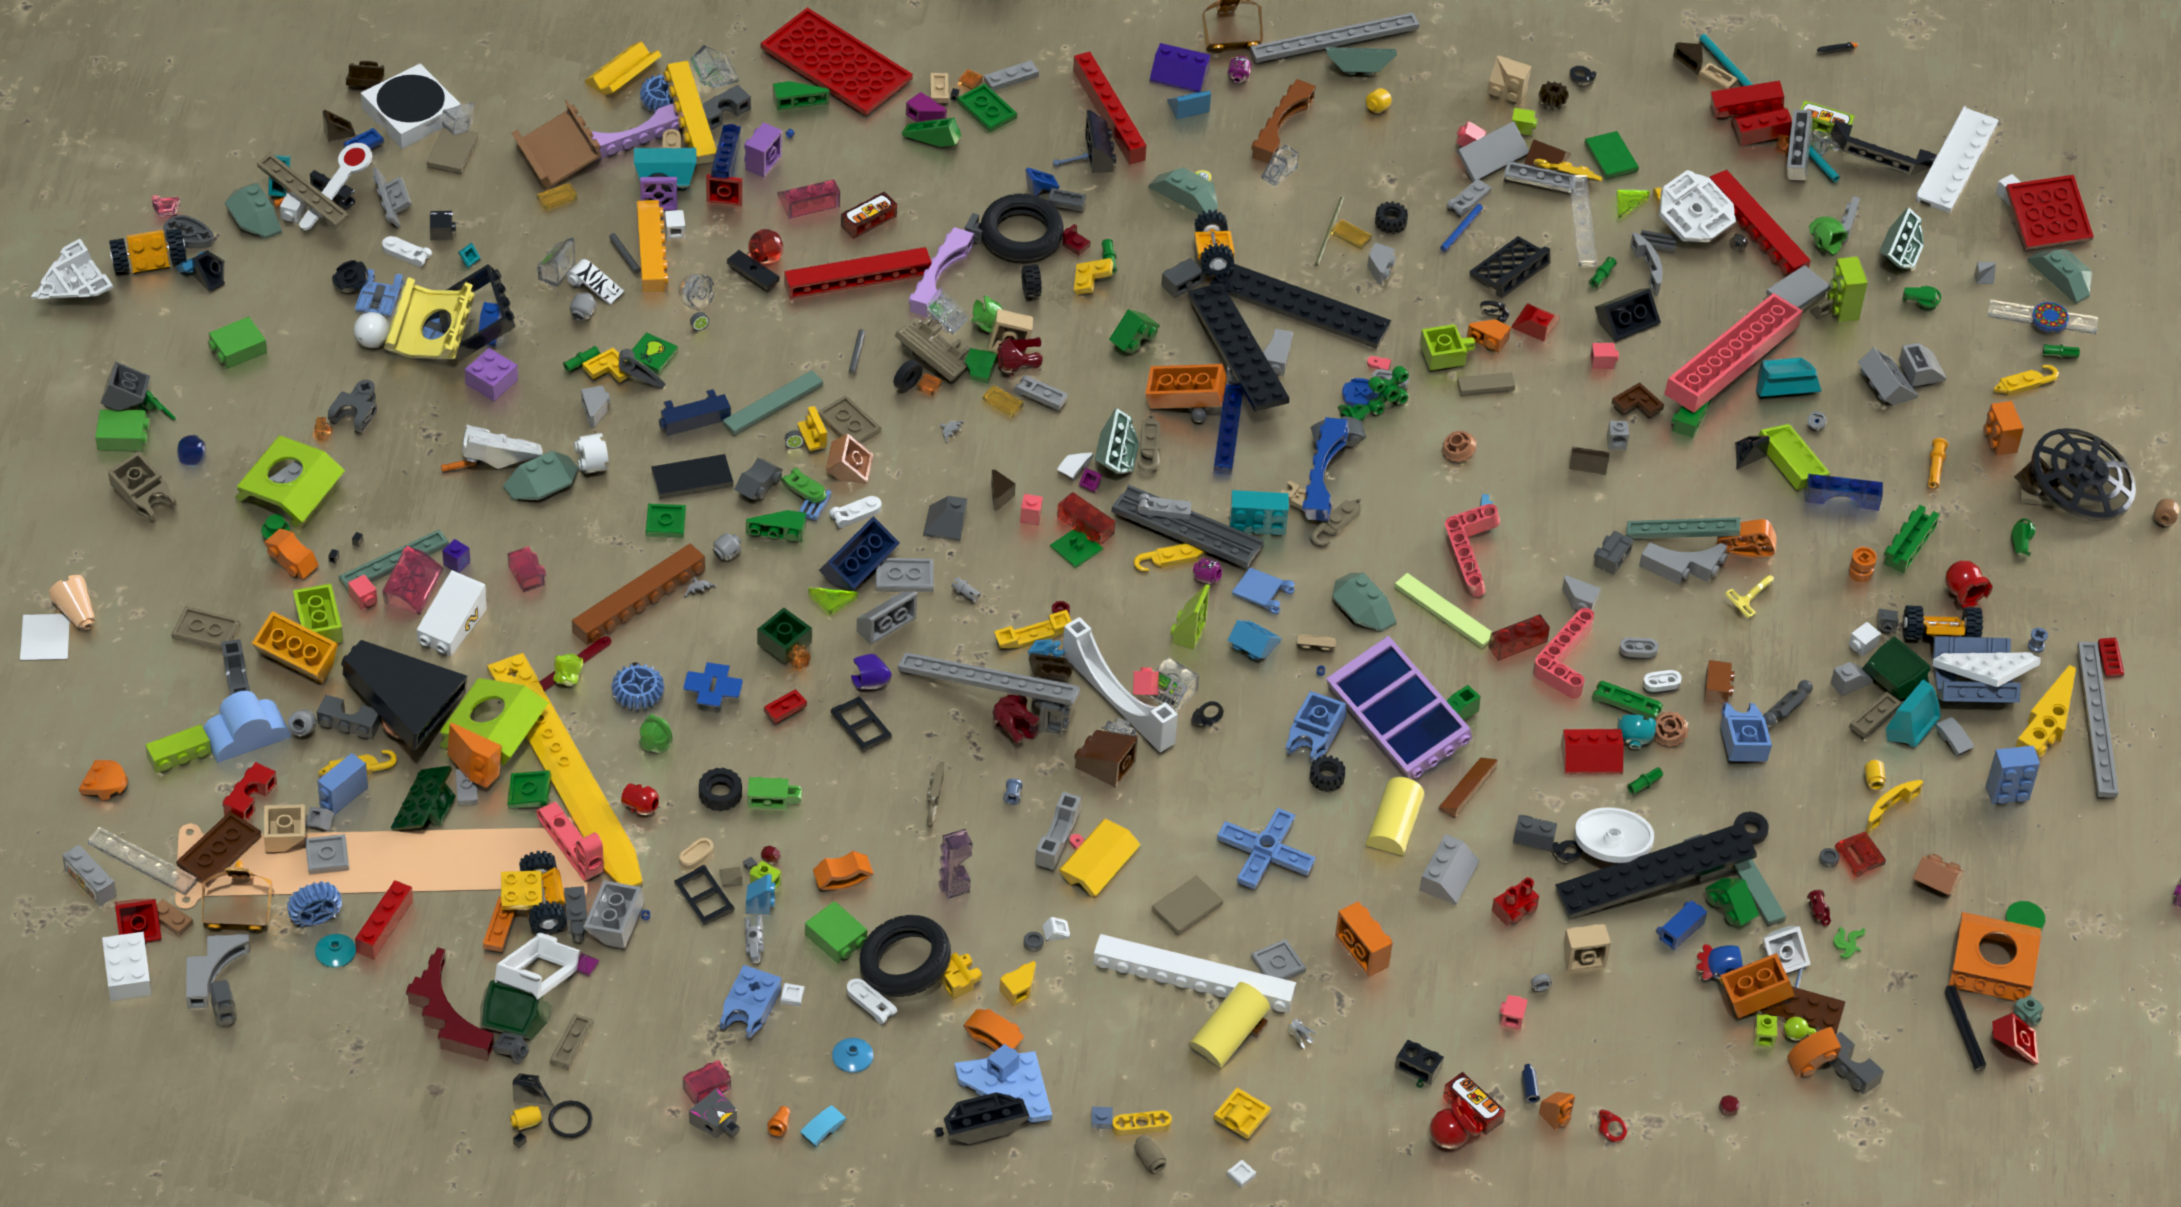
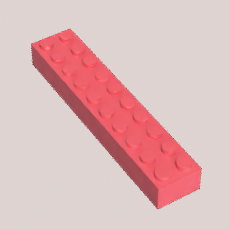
M1773 293L1668 378L1664 395L1694 413L1799 327L1803 310Z

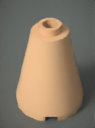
M81 575L68 576L69 580L65 582L62 579L59 580L49 590L50 599L78 629H90L95 622V616L85 579Z

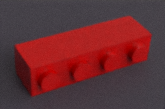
M1780 80L1711 91V106L1715 119L1784 107V93Z
M396 880L393 881L355 937L356 953L375 960L413 903V890L411 886Z

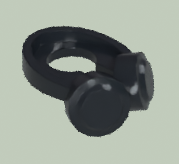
M1575 66L1570 69V78L1574 82L1579 83L1580 86L1592 83L1597 76V72H1591L1590 69L1584 66ZM1581 70L1585 73L1586 77L1578 76L1575 72Z
M1566 840L1559 844L1558 842H1553V853L1562 863L1576 861L1582 856L1583 850L1576 841ZM1568 846H1574L1577 849L1575 853H1563L1562 851H1565Z

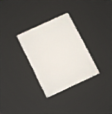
M65 614L23 615L20 660L68 659L70 619Z

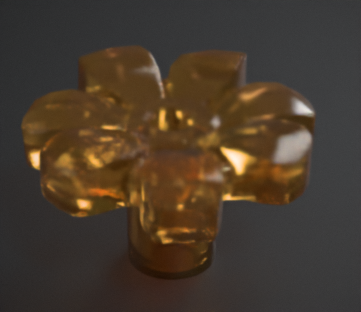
M317 417L315 420L313 437L319 441L323 440L326 433L331 434L333 428L326 423V417Z
M795 645L793 647L794 652H789V658H792L791 665L796 669H802L803 665L807 666L809 664L810 653L806 651L805 645Z

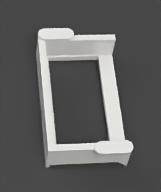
M538 933L536 937L497 964L495 983L501 981V983L534 994L538 1000L577 971L580 950L558 943V939ZM538 957L564 966L542 983L540 975L522 970Z

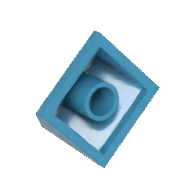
M1201 91L1167 99L1176 119L1210 112L1211 91Z

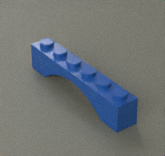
M1325 417L1324 424L1320 426L1321 439L1317 440L1316 450L1318 452L1313 457L1314 470H1310L1309 480L1311 483L1306 487L1307 500L1303 501L1302 506L1306 519L1329 521L1332 508L1331 495L1324 485L1323 478L1331 458L1346 446L1349 432L1347 419Z

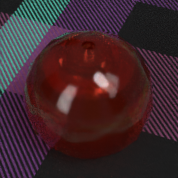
M761 229L755 232L748 242L750 256L763 265L775 263L780 259L784 251L781 237L777 232L770 229Z

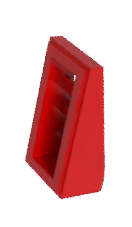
M2100 638L2098 640V649L2105 677L2124 676L2125 673L2117 638Z

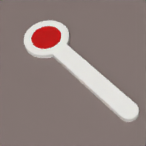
M353 143L346 146L338 157L340 168L321 193L332 200L352 173H357L367 168L372 160L370 148L363 143ZM309 208L299 223L301 229H311L320 216Z

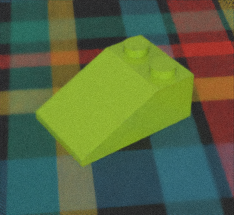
M1206 584L1185 604L1183 610H1179L1177 624L1172 625L1170 635H1173V644L1194 650L1207 620L1210 585Z

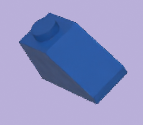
M483 303L478 332L502 318L498 304ZM497 339L487 345L496 346Z

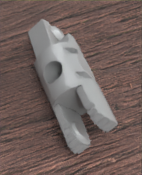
M762 915L756 918L757 926H751L750 918H745L746 953H750L753 964L761 962L760 952L764 951Z

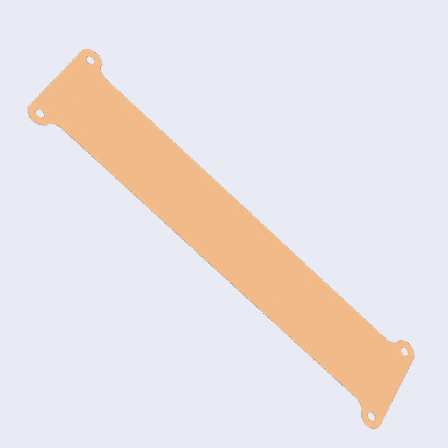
M185 824L179 829L177 860L205 835L196 824ZM545 828L306 833L305 838L345 834L349 870L309 874L305 839L286 852H265L264 834H261L256 841L227 867H235L236 862L240 860L243 868L249 869L250 872L257 876H253V879H240L239 877L235 879L225 875L214 879L208 886L205 885V896L269 895L270 885L260 877L272 880L271 895L293 894V892L299 891V887L304 888L306 884L311 885L313 882L317 884L320 881L335 885L340 893L386 892L394 880L411 886L413 891L501 889V872L520 871L519 862H521V858H524V855L527 854L529 856L530 852L535 854L537 853L536 851H540V853L547 851V854L550 852L555 857L557 869L560 870L563 891L566 887L584 886L585 896L587 894V880L584 881ZM188 829H192L194 833L192 835H187L186 831ZM177 867L175 903L180 908L188 909L193 907L202 898V882ZM184 897H189L190 902L184 903L182 899Z

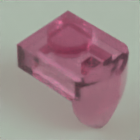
M158 195L152 196V206L158 217L178 215L181 200L178 197L161 198Z

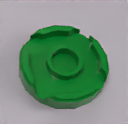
M2029 901L2014 902L2008 907L2005 915V921L2041 928V931L2046 922L2043 910L2038 905Z

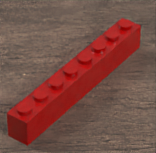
M1090 51L1075 55L1073 72L1100 117L1107 121L1108 129H1111L1112 137L1128 164L1131 165L1145 161L1147 145Z
M1727 169L1709 177L1733 203L1734 216L1740 227L1750 235L1751 239L1760 246L1762 251H1765L1772 262L1776 263L1784 274L1788 276L1804 265L1809 268L1811 262L1809 257Z
M926 247L784 271V285L789 299L922 277L925 270L930 268L932 262Z

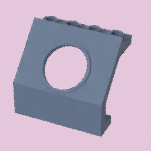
M1934 636L1933 654H1931L1932 663L1934 658L1943 653H2010L2011 638ZM1933 667L1937 697L1942 701L2020 703L2021 683L2010 680L1999 687H1995L1982 682L1956 681L1955 673Z

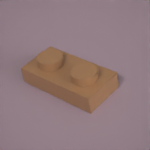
M164 899L157 903L159 923L179 937L193 925L191 917Z

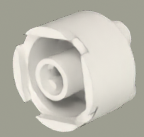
M602 433L581 436L574 442L575 452L579 454L580 459L577 460L578 470L583 471L584 474L608 470L609 466L605 467V462H608L605 440L601 441L600 439L603 436Z

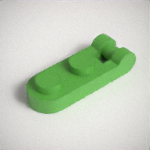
M794 468L791 470V474L781 478V482L785 487L812 503L821 502L826 498L825 488L801 473L798 468Z

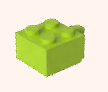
M1452 324L1422 329L1420 346L1431 371L1464 366L1467 352L1475 350L1474 338H1461L1457 326Z

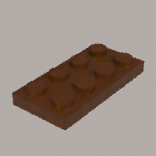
M230 811L176 861L177 867L203 882L207 878L223 872L225 868L261 836V830ZM213 880L206 882L205 885L208 886Z
M1792 986L1794 997L1761 1009L1757 1013L1759 1015L1777 1016V1021L1784 1023L1789 1018L1800 1017L1806 1020L1810 1028L1816 1029V1032L1832 1027L1836 1035L1846 1001Z

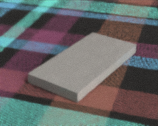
M1514 121L1457 150L1472 182L1507 165L1508 161L1513 162L1529 152Z

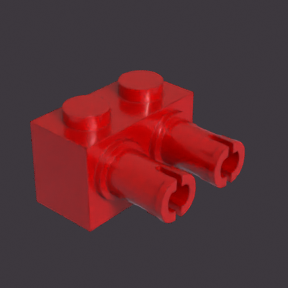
M1526 877L1521 883L1511 886L1509 889L1507 888L1506 892L1493 899L1492 912L1506 926L1519 922L1522 917L1532 914L1537 910L1540 896L1533 890V879Z

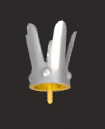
M1298 1019L1292 1022L1289 1021L1290 1024L1287 1031L1295 1037L1303 1049L1304 1044L1300 1036L1309 1043L1314 1042L1308 1034L1310 1032L1316 1034L1317 1032L1304 1026Z

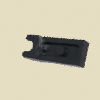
M313 170L310 173V184L322 192L331 179ZM343 185L333 200L336 201L339 207L347 210L355 203V199L350 196L355 191L347 185Z

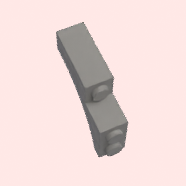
M1275 329L1270 344L1263 351L1276 375L1284 376L1292 346L1293 332ZM1227 367V382L1238 384L1231 370Z
M1650 542L1641 554L1639 567L1678 585L1681 584L1683 579L1687 580L1690 574L1709 582L1712 576L1715 577L1720 569L1719 566L1721 564L1724 565L1727 560V545L1720 543L1703 551L1679 552Z
M249 934L207 936V956L186 958V999L188 1009L209 1008L210 984L214 982L216 976L226 965L236 958L250 953Z

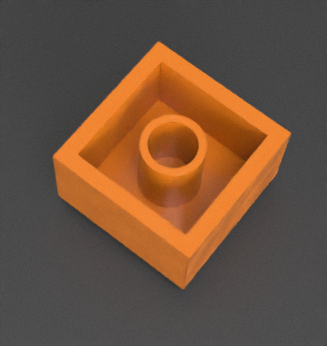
M2007 401L1991 404L1989 412H1987L1986 424L1983 427L1985 435L1990 440V447L1994 449L1996 456L2017 453L2024 427L2013 402Z

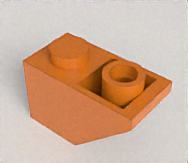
M1495 319L1473 322L1468 326L1467 338H1474L1475 342L1499 353L1509 340L1511 327Z
M1555 1092L1541 1101L1539 1114L1554 1130L1560 1126H1566L1571 1120L1575 1096L1570 1093Z

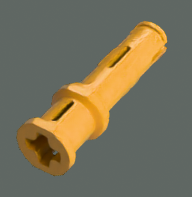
M1935 438L1932 441L1933 450L1930 452L1932 462L1927 484L1931 489L1939 488L1942 464L1947 457L1945 451L1948 448V442L1943 438Z

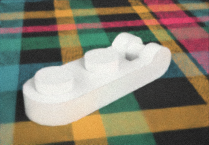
M389 236L382 241V248L386 254L417 267H422L425 264V260L429 259L432 255V251L429 248H421L397 237Z
M868 496L840 508L834 507L829 511V515L836 520L835 523L839 528H843L878 514L881 511V500L875 496Z
M856 978L847 983V995L875 1017L879 1024H884L889 1016L897 1013V1008L864 980Z

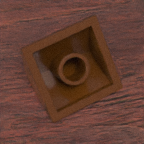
M1533 139L1524 164L1535 166L1533 163L1535 159L1546 160L1550 164L1567 162L1571 153Z

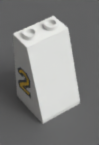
M452 570L417 628V642L423 646L433 648L442 654L452 656L487 610L485 584Z

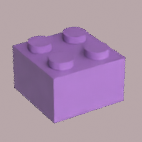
M764 122L759 128L755 129L753 136L747 139L744 145L745 170L761 177L767 175L782 156L781 129Z
M490 348L465 368V384L492 401L497 400L518 381V365Z

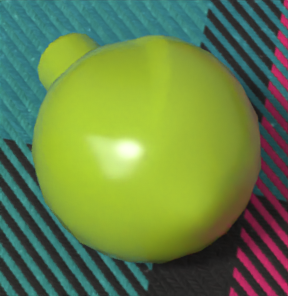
M1800 1017L1789 1018L1784 1024V1033L1789 1039L1794 1041L1802 1040L1807 1035L1810 1036L1816 1033V1029L1810 1028L1806 1020Z

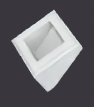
M1049 917L1043 924L1044 935L1047 941L1070 938L1066 920Z

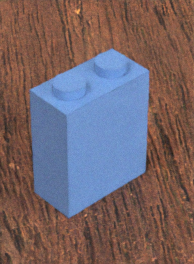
M351 753L317 781L320 807L333 811L334 815H336L368 788L366 763Z

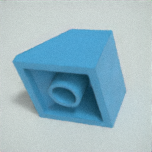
M1237 620L1227 641L1233 643L1232 647L1240 651L1244 649L1249 652L1248 656L1258 660L1259 658H1267L1281 642L1282 638L1250 620Z

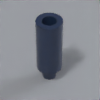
M1525 1064L1522 1071L1525 1101L1530 1104L1540 1101L1537 1073L1531 1064Z

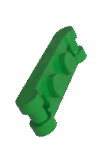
M1599 681L1596 686L1597 690L1592 694V699L1595 702H1605L1637 715H1643L1648 721L1649 717L1655 720L1663 708V704L1657 700L1605 681Z

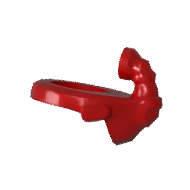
M1600 1110L1598 1115L1600 1118L1599 1133H1602L1608 1141H1622L1627 1135V1125L1625 1122L1608 1110ZM1609 1123H1619L1623 1129L1622 1134L1618 1137L1612 1136L1608 1131Z

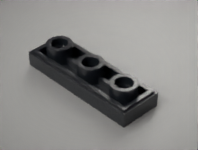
M740 250L727 259L729 266L767 291L780 281V276Z

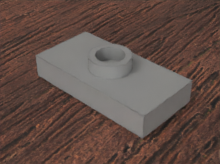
M455 770L458 805L478 804L477 784L470 781L461 770Z

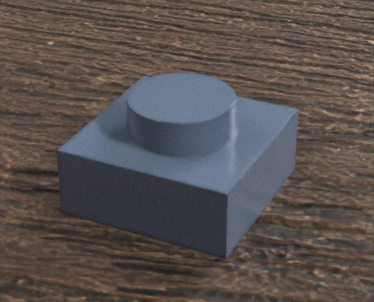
M1092 1106L1091 1128L1112 1129L1113 1107Z

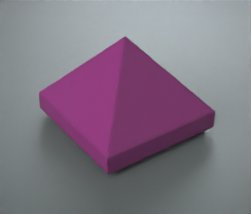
M1086 467L1079 485L1096 492L1103 475Z
M581 952L577 971L590 976L599 960Z

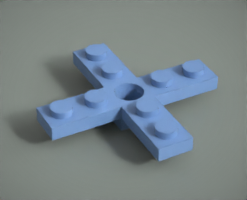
M1277 808L1267 827L1260 835L1227 821L1224 822L1217 834V840L1251 853L1237 877V883L1255 890L1270 862L1308 876L1316 857L1282 844L1295 820V814ZM1262 845H1270L1271 847L1266 848Z

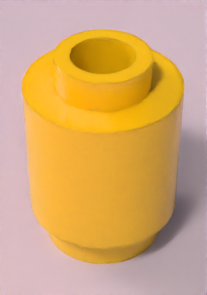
M1870 760L1864 766L1866 783L1872 790L1882 789L1886 782L1884 764L1878 760Z
M531 1105L513 1110L512 1115H510L512 1127H516L519 1131L537 1126L538 1123L542 1122L539 1107Z

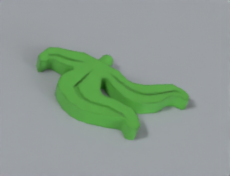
M1839 927V932L1835 935L1833 944L1836 949L1845 951L1844 954H1840L1841 958L1849 959L1855 951H1861L1860 947H1856L1855 940L1865 935V929L1851 931L1848 934L1847 942L1844 940L1845 930Z

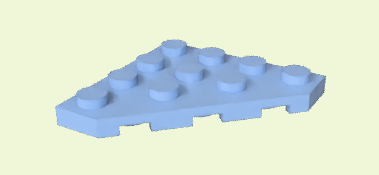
M1035 1051L1019 1053V1068L1003 1082L987 1071L988 1058L955 1063L954 1068L958 1084L966 1088L968 1086L976 1090V1093L980 1096L998 1092L1010 1095L1016 1099H1023L1029 1113L1027 1121L1031 1123L1052 1120V1112Z

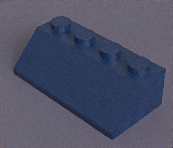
M873 516L819 571L832 584L853 591L900 542Z

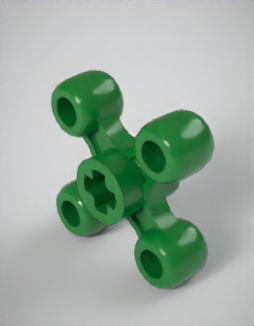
M1396 366L1393 369L1390 380L1374 376L1368 381V387L1374 393H1379L1377 398L1371 399L1368 403L1374 415L1383 413L1386 401H1395L1400 405L1408 401V393L1403 388H1398L1400 383L1405 382L1409 378V372L1403 366Z

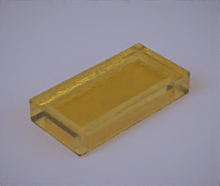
M567 183L537 194V199L544 210L578 199V196L572 185Z
M1343 219L1332 229L1331 233L1361 250L1372 238L1371 234Z
M995 385L983 395L982 399L1011 417L1024 404L1023 401Z

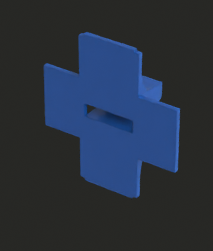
M707 662L704 673L687 672L683 689L698 693L696 704L720 707L722 697H739L743 681L742 679L727 677L729 665ZM713 678H717L714 692H712Z

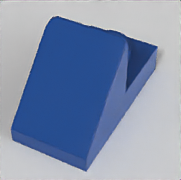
M1026 168L1027 186L1032 195L1037 196L1042 189L1051 191V188H1060L1053 175L1032 168Z

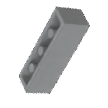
M1793 110L1787 162L1788 180H1806L1813 124L1811 110Z

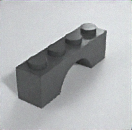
M241 639L221 642L229 694L250 691Z

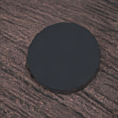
M350 260L344 262L336 269L337 272L335 275L333 274L332 281L338 291L352 292L359 289L367 281L368 269L363 262Z

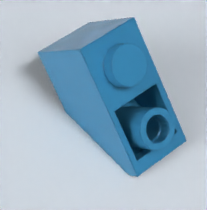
M767 874L747 885L746 913L770 915L771 907L775 906V883H772V875Z

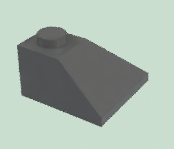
M947 496L931 504L923 536L961 541L967 514V498Z

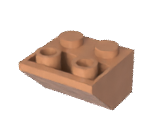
M1932 853V855L1923 856L1913 879L1951 895L1965 871L1961 870V866L1954 862H1943V858L1939 855Z

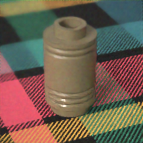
M1146 1135L1138 1137L1135 1141L1134 1149L1147 1169L1153 1173L1163 1170L1167 1165L1166 1158L1153 1138Z

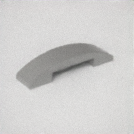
M1634 232L1632 233L1630 246L1636 258L1644 257L1651 272L1649 285L1654 296H1658L1662 281L1660 258L1653 246L1640 234Z

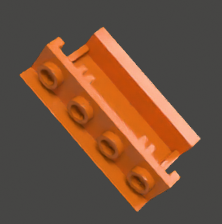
M1961 912L1957 930L1959 935L1949 986L1955 985L1958 989L2014 1001L2031 995L2041 941V928ZM1985 938L2013 944L2016 947V956L2010 963L2004 965L1992 964L1981 955L1979 943Z

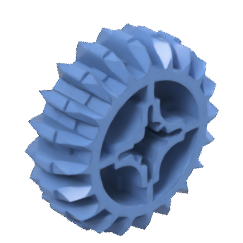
M659 73L656 77L652 75L650 79L646 78V81L642 83L640 100L644 108H648L649 112L654 111L655 113L658 108L674 103L673 97L669 95L668 82H665L664 75Z
M630 663L629 668L623 666L622 671L617 670L611 684V689L617 704L621 703L622 708L628 706L629 710L636 708L638 712L639 708H643L646 711L647 706L653 708L654 703H659L663 696L664 684L662 676H660L659 671H655L654 667L648 668L647 664L640 666L639 663L633 666Z
M323 881L317 884L315 882L311 885L306 884L304 888L299 887V891L293 892V896L289 897V902L287 903L289 917L295 924H299L300 927L323 924V922L329 921L330 918L336 917V913H339L340 907H342L341 895L335 885H331L329 882L324 883Z

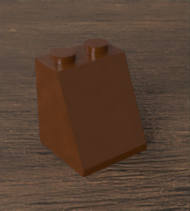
M1096 730L1092 736L1089 735L1084 746L1076 751L1074 756L1076 759L1075 768L1116 788L1136 762L1138 737Z

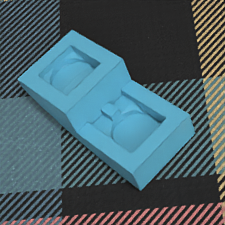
M831 1105L813 1118L800 1132L817 1147L830 1132L833 1134L847 1118Z

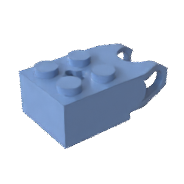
M1310 691L1290 728L1286 753L1291 754L1297 748L1307 746L1312 749L1310 762L1317 760L1319 756H1323L1346 719V703Z
M1723 703L1720 727L1729 761L1767 762L1772 743L1765 717L1762 716L1760 710L1754 703H1749L1747 712L1741 713L1734 710L1729 703Z
M743 965L724 1002L720 1028L725 1029L734 1021H743L748 1025L746 1037L751 1038L762 1028L781 993V977Z

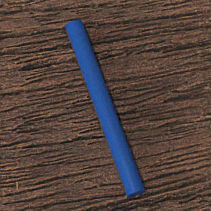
M1481 204L1475 206L1440 246L1442 251L1445 252L1483 209Z

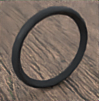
M569 1100L553 1107L550 1111L548 1122L556 1134L572 1138L587 1132L593 1118L590 1109L585 1104ZM565 1105L580 1106L588 1115L587 1125L576 1133L561 1132L553 1124V1115L556 1110Z

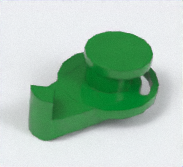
M1931 286L1905 287L1902 300L1903 302L1906 300L1916 301L1923 308L1933 310L1941 302L1942 296L1936 288Z
M275 514L266 519L262 525L261 533L264 539L267 540L278 529L290 531V528L282 516Z
M2026 518L2020 519L2013 526L2011 539L2016 553L2029 557L2031 555L2028 551L2029 541L2033 538L2036 528Z

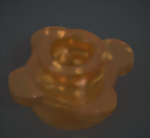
M1781 134L1778 136L1779 140L1776 146L1781 151H1784L1785 154H1788L1790 137Z

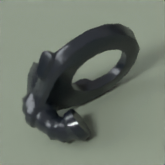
M1483 301L1480 303V309L1483 312L1491 315H1502V317L1499 316L1497 318L1502 323L1509 317V310L1504 302ZM1492 306L1497 309L1487 310L1484 307Z
M1209 701L1195 710L1191 723L1200 726H1213V723L1218 722L1222 718L1224 713L1223 707L1218 702ZM1208 706H1216L1218 713L1213 717H1206L1204 710Z

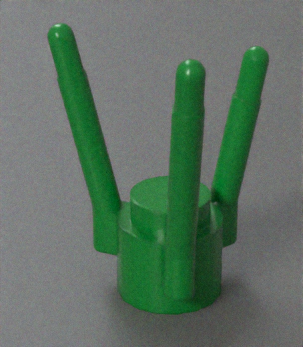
M146 391L143 403L138 405L140 410H151L156 407L158 410L162 409L171 419H176L154 397L151 391Z

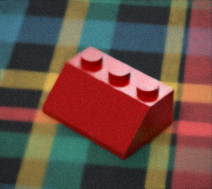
M1785 107L1731 118L1741 146L1791 135L1792 119L1788 108Z
M1563 729L1561 750L1565 774H1623L1624 743L1622 729Z

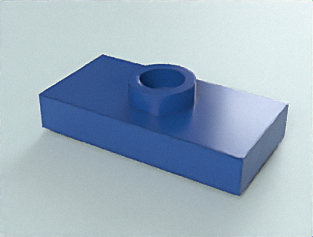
M372 128L343 144L345 148L353 143H363L372 149L384 143V138Z

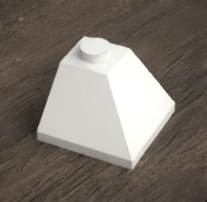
M1790 925L1772 931L1762 938L1767 956L1777 953L1786 973L1811 965L1800 926Z

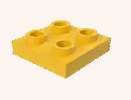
M541 871L501 872L502 910L533 909L534 905L539 906V903L542 902Z
M1237 1087L1215 1112L1213 1119L1248 1140L1270 1114L1271 1107Z

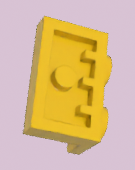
M808 407V415L805 416V421L798 422L797 427L803 434L804 442L809 451L826 448L827 431L816 407Z

